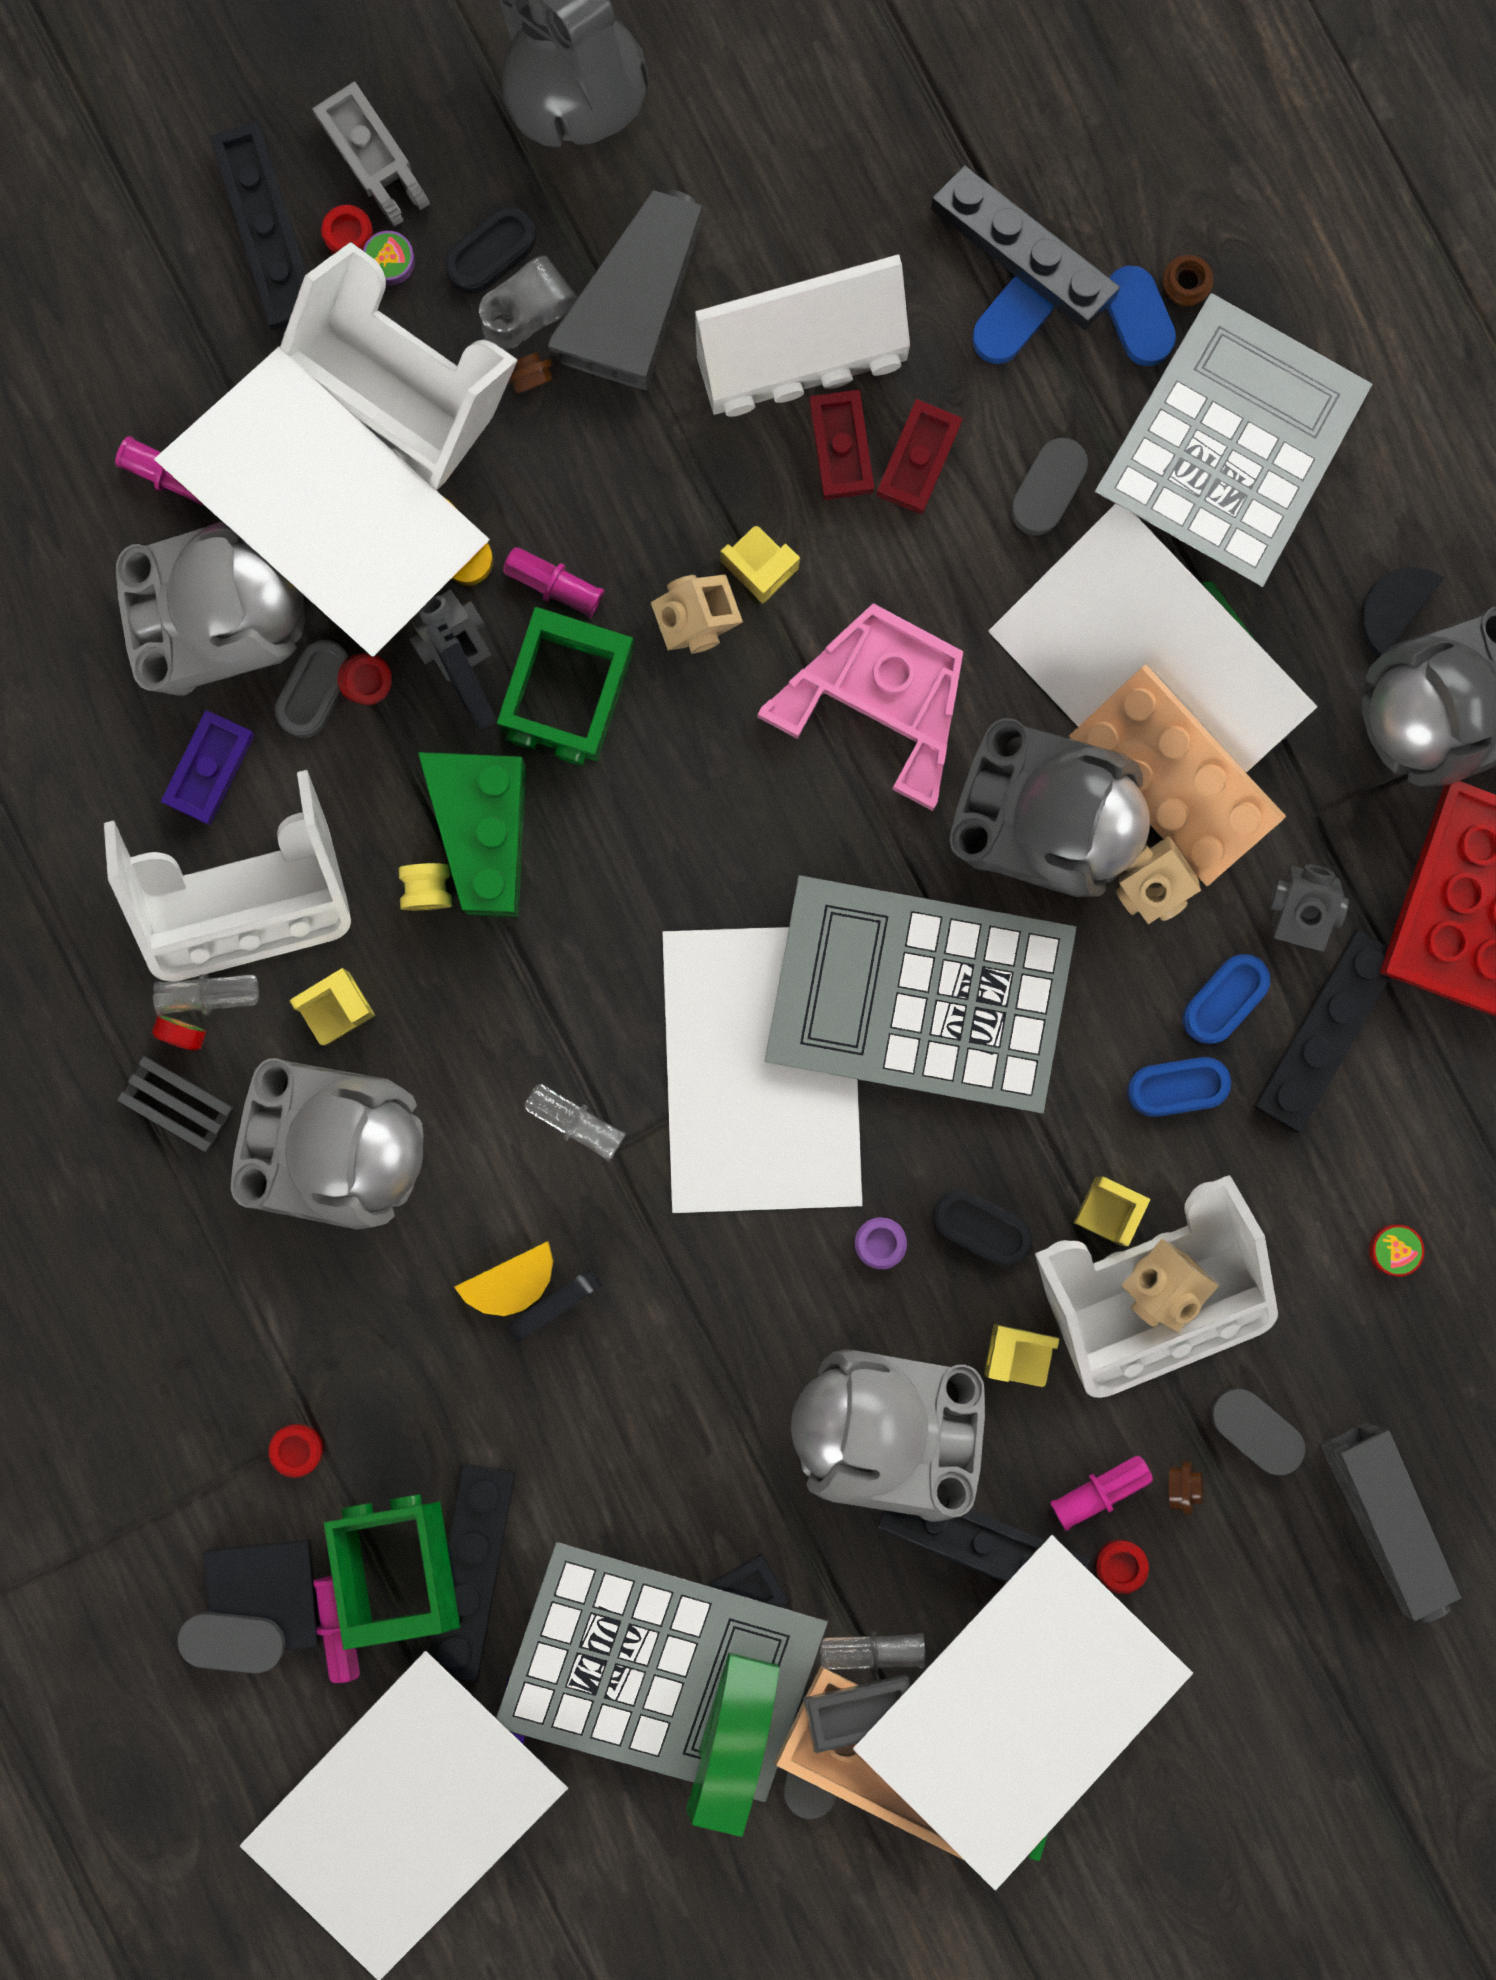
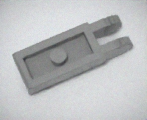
M355 81L312 108L314 115L368 196H374L392 226L395 227L403 222L400 208L390 198L384 187L398 178L402 182L411 202L420 210L430 204L423 189L411 173L409 161Z

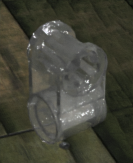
M547 256L537 257L482 298L479 314L482 321L483 335L486 341L496 344L503 350L512 349L519 346L520 343L544 326L554 323L569 312L578 297ZM501 314L506 320L512 318V321L506 324L502 319L495 321V317Z

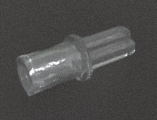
M201 974L199 979L155 982L153 986L154 992H159V994H153L154 1007L158 1015L202 1010L204 1015H210L212 1009L255 1005L260 995L257 978L253 975L210 979L207 974Z
M540 1084L532 1090L525 1102L524 1108L527 1112L565 1134L563 1136L564 1140L567 1141L571 1137L605 1157L604 1159L607 1161L611 1160L626 1134L587 1112V1105L583 1104L580 1108Z
M870 1631V1636L825 1638L820 1644L822 1667L828 1670L872 1668L873 1674H878V1668H925L923 1633H917L914 1635L877 1636L876 1631Z

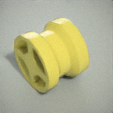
M413 864L398 868L399 879L405 885V894L400 898L402 910L420 911L452 907V896L446 892V880L450 877L449 864Z

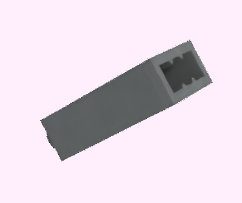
M655 190L652 191L551 336L548 348L552 362L644 391L648 390L702 225V205L696 204L694 198L680 191L668 190L666 194Z
M1364 1422L1319 1444L1401 1613L1414 1622L1421 1619L1422 1623L1435 1621L1451 1611L1449 1604L1461 1599V1596L1390 1431Z

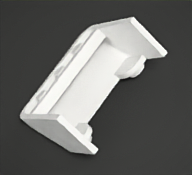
M307 770L297 772L303 812L287 817L278 827L277 837L281 850L183 876L176 860L164 853L150 852L130 857L115 821L104 823L108 880L147 966L155 977L164 981H182L330 942L342 937L348 931L351 925V918L346 893L328 824Z

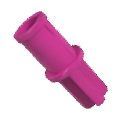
M131 436L123 440L115 458L117 467L124 468L154 482L155 489L159 491L167 488L200 505H204L154 460L161 452L136 441Z
M519 547L513 548L503 567L505 575L542 593L543 600L546 602L552 598L584 614L589 619L596 612L605 591L566 572L564 564L560 563L558 566H555Z
M1134 1456L1098 1477H1095L1092 1473L1089 1475V1482L1063 1497L1051 1501L1050 1504L1064 1530L1068 1531L1072 1526L1104 1509H1107L1109 1513L1113 1511V1504L1151 1484L1153 1481L1152 1474L1145 1461L1140 1456Z
M332 1576L316 1579L313 1583L316 1588L321 1626L316 1628L317 1635L323 1636L329 1680L332 1683L350 1682L357 1679L360 1675L357 1648L343 1650Z

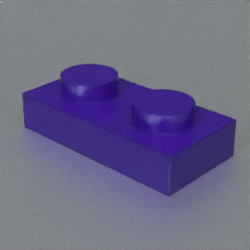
M205 710L161 802L211 826L255 734L236 723Z

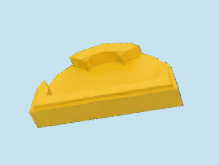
M549 1241L454 1288L468 1305L484 1314L506 1316L524 1311L542 1297L551 1280L554 1260Z

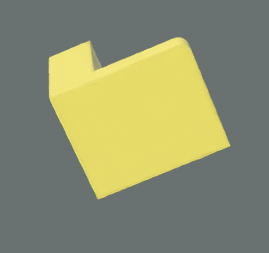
M754 526L733 547L727 544L720 551V562L762 604L799 569L800 557L786 543L780 548L758 526Z
M343 968L290 1000L293 1008L301 1012L319 1044L323 1046L330 1044L376 1016L351 974Z
M1103 1176L1095 1177L1074 1224L1120 1246H1129L1151 1199Z
M993 1324L984 1375L991 1379L1006 1382L1010 1380L1043 1387L1047 1382L1053 1348L1058 1349L1059 1338Z

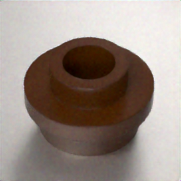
M1181 255L1174 258L1166 266L1162 276V287L1166 296L1172 302L1181 306H1194L1201 303L1209 295L1213 286L1211 268L1203 259L1194 255ZM1182 275L1192 277L1195 281V287L1192 289L1181 287L1178 278Z
M538 352L518 359L507 384L512 383L516 394L554 380L550 371V367L554 366L552 359L549 358L541 361Z
M1183 1462L1182 1467H1170L1169 1470L1170 1508L1183 1509L1184 1515H1193L1194 1504H1203L1204 1501L1203 1473L1194 1472L1192 1462Z

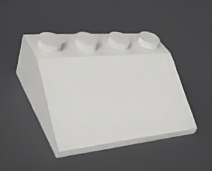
M899 254L695 311L697 360L714 415L725 412L726 416L729 417L742 415L753 410L755 403L774 398L776 403L792 401L801 397L804 394V389L822 384L824 389L838 388L850 383L853 380L852 376L872 371V374L875 376L888 374L899 369L902 366L901 362L907 361L910 348L903 270Z

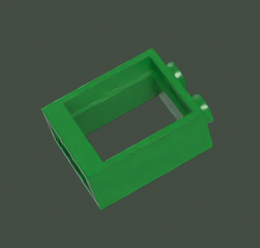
M535 607L497 720L500 731L507 733L505 740L513 745L530 750H535L537 743L556 749L555 757L576 765H584L585 758L598 762L635 649L633 637ZM542 639L612 661L587 738L517 716Z
M421 1494L389 1500L391 1508L389 1511L374 1513L372 1503L341 1508L342 1519L324 1522L343 1650L441 1634L460 1628L440 1501L422 1505ZM416 1519L431 1611L372 1621L358 1530Z

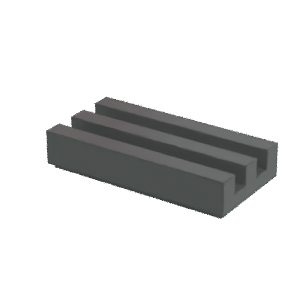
M143 1056L138 1064L140 1065L135 1074H132L128 1081L129 1085L124 1092H121L117 1101L202 1151L209 1153L235 1108L151 1058ZM150 1072L218 1111L219 1114L215 1121L146 1081ZM139 1090L208 1129L209 1131L206 1136H200L137 1099L136 1095Z

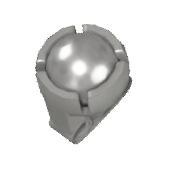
M223 521L150 545H130L118 557L116 563L117 591L126 649L135 681L141 688L177 696L187 695L197 686L279 664L297 648L294 643L301 638L305 626L303 594Z
M278 1058L263 1061L254 1072L244 1104L232 1167L231 1192L233 1198L239 1205L246 1208L264 1210L357 1230L387 1224L395 1216L393 1207L401 1206L407 1201L422 1166L423 1128L421 1120L411 1114L417 1107L413 1095L385 1078L295 1063ZM288 1077V1085L284 1091V1083ZM266 1180L267 1187L265 1193L263 1194V1184Z
M849 1349L832 1352L822 1362L818 1370V1377L812 1380L800 1394L795 1403L791 1419L792 1440L796 1452L801 1459L802 1470L809 1476L806 1483L809 1491L828 1501L917 1515L930 1522L944 1521L968 1513L975 1501L981 1468L985 1421L984 1382L980 1374L974 1368L967 1365L946 1367ZM948 1380L952 1381L958 1389L959 1398L957 1403L953 1402L947 1394L946 1385ZM939 1484H942L948 1490L950 1501L947 1508L939 1502L937 1497Z

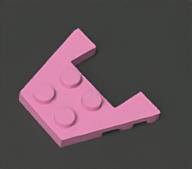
M873 603L837 636L816 659L789 681V684L772 700L770 699L765 703L758 713V718L798 739L821 695L825 693L916 742V746L892 790L933 811L938 802L963 651Z

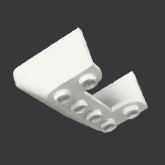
M350 242L305 275L280 348L427 483L437 490L447 481L493 418L517 363V359L496 344L486 340H479L465 349L458 366L450 362L378 311L386 288L384 272L376 260Z
M1230 1175L1197 1186L1191 1192L1184 1206L1188 1226L1173 1232L1159 1234L1151 1241L1123 1252L1112 1253L1096 1263H1093L1086 1245L1079 1241H1059L1049 1248L1035 1253L1048 1302L1078 1376L1088 1395L1097 1398L1114 1395L1257 1337L1269 1330L1276 1322L1278 1309L1265 1235ZM1161 1239L1187 1253L1219 1285L1202 1305L1199 1314L1191 1322L1185 1324L1179 1332L1161 1322L1155 1328L1146 1323L1131 1308L1136 1300L1121 1286L1133 1273L1135 1265L1142 1258L1146 1257Z

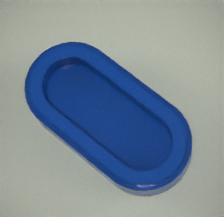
M1137 266L1121 267L1109 277L1120 286L1117 298L1107 307V310L1127 356L1133 362L1142 366L1158 365L1169 356L1176 340L1174 326L1152 276L1146 270Z
M1015 276L978 319L972 335L974 350L986 362L992 364L1009 362L1048 319L1054 306Z
M1239 954L1226 960L1186 1004L1183 1011L1182 1021L1184 1029L1193 1040L1202 1044H1214L1226 1039L1268 992L1270 974L1264 962L1253 955Z
M1210 1057L1151 1065L1139 1069L1131 1076L1127 1085V1098L1136 1112L1147 1117H1159L1213 1108L1220 1105L1229 1095L1231 1077L1227 1068L1220 1061Z

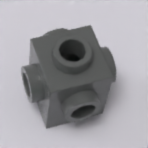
M451 589L440 596L432 597L410 619L417 634L409 638L424 664L426 665L434 660L447 681H450V678L427 633V626L443 618L459 641L471 667L492 655L479 634L480 631L486 628L479 613L471 601L462 606Z
M1312 864L1305 865L1304 869L1290 865L1285 881L1277 879L1269 902V909L1275 910L1271 919L1275 939L1322 952L1325 951L1332 928H1340L1342 926L1349 904V899L1344 897L1340 879L1336 878L1332 871Z

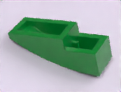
M728 1652L698 1750L701 1761L686 1807L692 1825L743 1837L769 1735L780 1670L777 1664Z

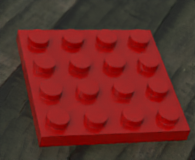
M1458 781L1443 786L1380 973L1496 1017V795Z

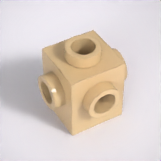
M726 574L696 578V575H689L676 579L667 585L668 593L651 602L668 650L689 647L692 654L709 650L720 644L719 635L743 623Z
M1170 836L1150 849L1145 845L1134 863L1118 874L1121 886L1116 889V893L1131 915L1140 912L1148 924L1159 917L1162 921L1176 916L1187 906L1186 900L1201 891L1198 876Z
M1161 1239L1152 1251L1135 1265L1133 1273L1121 1286L1136 1300L1131 1308L1146 1323L1155 1328L1161 1322L1179 1332L1185 1324L1191 1322L1199 1314L1202 1305L1219 1285L1187 1253Z

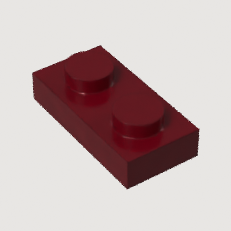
M860 389L809 396L823 500L873 494L874 482Z
M916 399L877 489L876 496L923 515L963 418Z

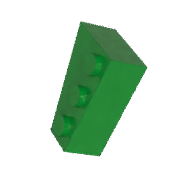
M418 752L462 910L468 916L519 918L526 765L523 758L516 756Z

